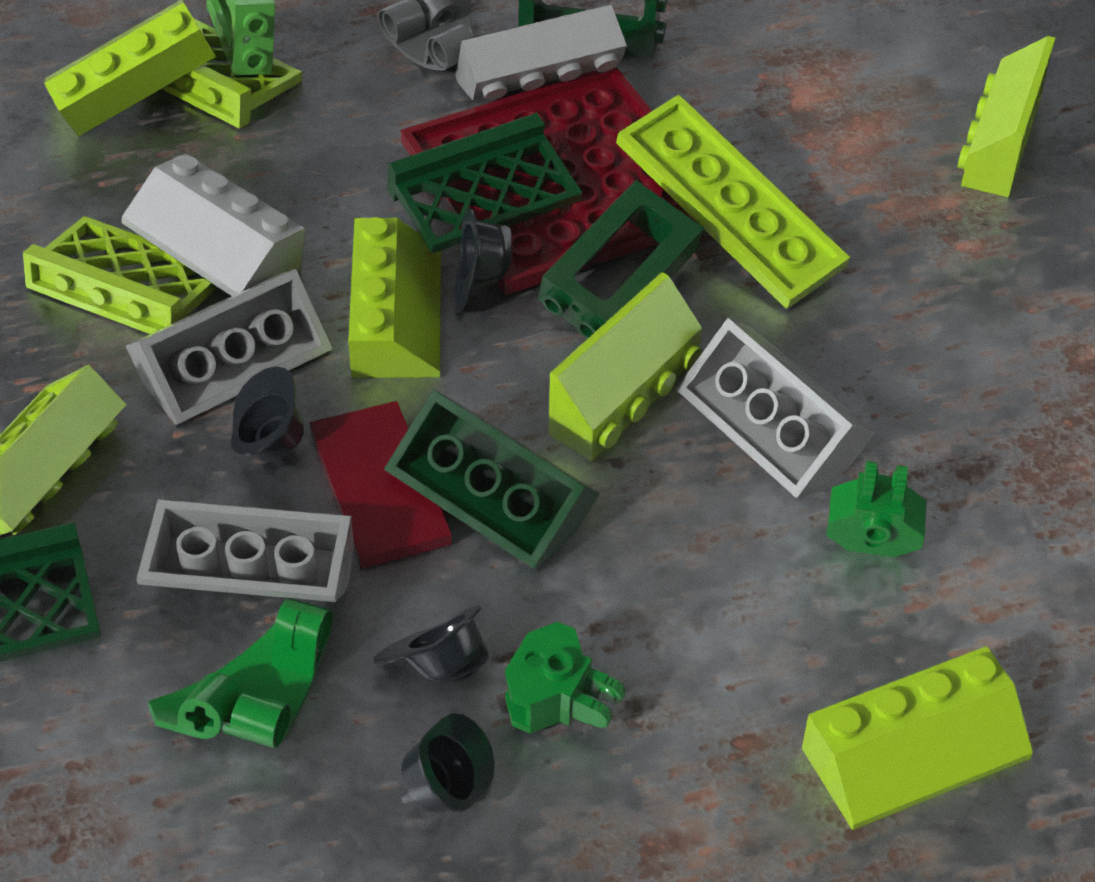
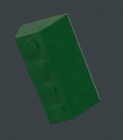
M434 389L384 470L536 570L576 533L600 494L454 399Z

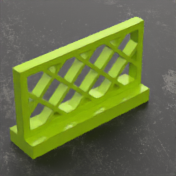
M194 19L209 46L222 47L216 30ZM211 48L216 56L212 60L228 61L223 48ZM273 58L272 74H255L258 77H236L233 75L229 63L206 62L163 87L162 90L240 129L250 123L251 110L302 82V71ZM263 75H278L281 78H264Z
M87 216L79 219L45 248L32 244L23 252L26 288L148 334L184 319L218 288L205 278L188 280L186 276L198 273L142 236ZM86 233H90L92 235L101 237L97 239L79 241V239ZM131 248L136 251L115 254L114 249ZM107 251L108 255L84 257L83 253ZM76 254L77 259L67 257L66 255ZM166 261L172 264L151 267L150 262ZM135 264L143 265V268L124 271H121L119 267ZM112 267L113 272L105 271L103 268ZM178 277L180 282L157 284L156 281L157 279ZM148 281L149 286L143 285L138 282ZM185 294L186 297L181 301V298L175 295Z

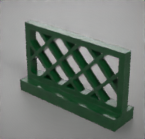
M538 113L388 163L387 191L394 202L400 200L432 254L461 244L463 216L465 211L471 206L493 212L491 218L483 221L509 227L581 201L582 191L545 137V124ZM541 152L546 160L544 166L541 167L522 161V158ZM496 166L511 169L507 180L485 174V172ZM516 172L538 177L535 188L513 182ZM459 179L474 182L469 193L448 187V184ZM544 180L562 184L566 191L555 195L542 191L541 188ZM480 184L502 190L498 201L476 195ZM424 191L436 195L432 206L416 202L412 196ZM508 192L530 199L528 205L520 208L504 204ZM445 197L465 203L460 215L439 209L442 198ZM433 219L455 225L452 232L436 237L430 226Z
M75 522L0 539V587L5 580L19 578L29 583L16 603L0 595V606L9 610L0 622V662L101 638ZM75 564L77 575L65 591L45 581L54 569ZM39 589L58 598V601L45 618L25 608ZM79 589L81 591L82 599L74 596ZM69 604L86 613L88 625L65 629L55 624V621ZM18 616L38 625L30 639L17 642L5 636Z

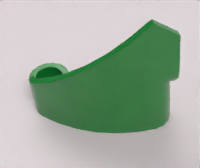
M291 598L285 599L279 609L275 624L238 657L216 672L207 674L197 683L149 700L148 707L155 725L201 739L213 738L220 732L268 747L278 748L298 717L315 679L332 629V610Z

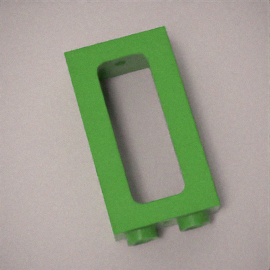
M206 0L207 10L233 75L272 74L275 20L274 0Z

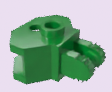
M866 461L864 473L859 472L857 479L832 487L826 536L847 551L898 557L922 549L925 537L927 500L907 486L908 466L897 465L891 477L879 474L877 462Z
M554 622L528 632L505 669V678L508 686L505 693V702L511 725L530 734L559 722L569 726L573 718L588 725L592 724L594 727H608L614 716L612 714L613 711L606 704L601 703V701H596L595 698L602 701L605 700L607 703L618 704L622 702L627 692L625 690L626 687L623 686L619 679L617 680L608 674L592 668V658L583 655L576 629L560 622Z

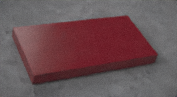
M397 401L309 422L310 433L340 515L351 516L354 553L360 569L452 545V534L441 507L384 470L408 431V426Z

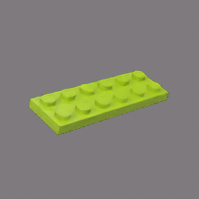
M679 94L618 133L616 143L786 309L847 267L850 257Z

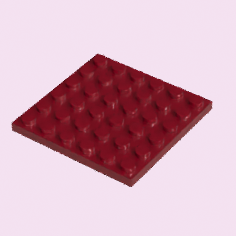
M617 67L606 72L594 70L581 74L570 81H558L401 130V143L411 156L534 113H538L545 124L544 135L582 191L581 201L509 226L511 230V262L504 277L497 282L505 295L541 284L543 275L635 180L694 220L616 143L620 131L652 112ZM541 152L522 158V161L541 167L544 166L546 161ZM496 166L486 170L485 174L507 180L511 169ZM517 171L513 182L535 188L539 178ZM459 179L450 182L448 187L469 193L474 182ZM544 180L541 188L542 191L555 195L566 191L562 184ZM480 184L476 195L498 201L502 190ZM508 192L504 204L520 208L528 205L530 199ZM445 197L441 201L449 212L459 215L465 204ZM475 206L470 207L474 211L476 220L483 221L492 216L493 212ZM628 221L583 269L659 244V242Z

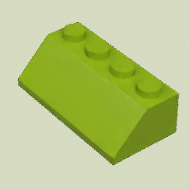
M179 0L46 77L44 84L58 111L79 137L216 56L183 0Z
M1047 36L1002 58L997 73L989 72L983 92L984 96L980 97L975 114V119L980 121L972 120L966 143L971 144V146L963 145L957 168L964 170L961 186L1009 198L1040 103L1055 37Z
M354 218L348 338L351 378L440 377L441 251L432 254L420 233L399 218Z
M661 272L550 372L548 435L590 461L605 448L610 449L619 439L621 432L632 422L640 421L647 412L648 407L659 396H666L674 386L675 381L686 370L689 371L703 352L702 348H700L702 327L668 275Z
M89 364L47 385L0 434V535L7 532L15 535L22 531L33 520L35 515L31 510L39 501L42 503L46 502L61 489L63 482L60 478L68 469L73 471L82 465L91 455L88 447L95 439L98 441L102 440L118 425L119 422L115 417L127 404Z
M988 646L808 714L802 750L852 830L1029 760L1033 754L1015 684Z

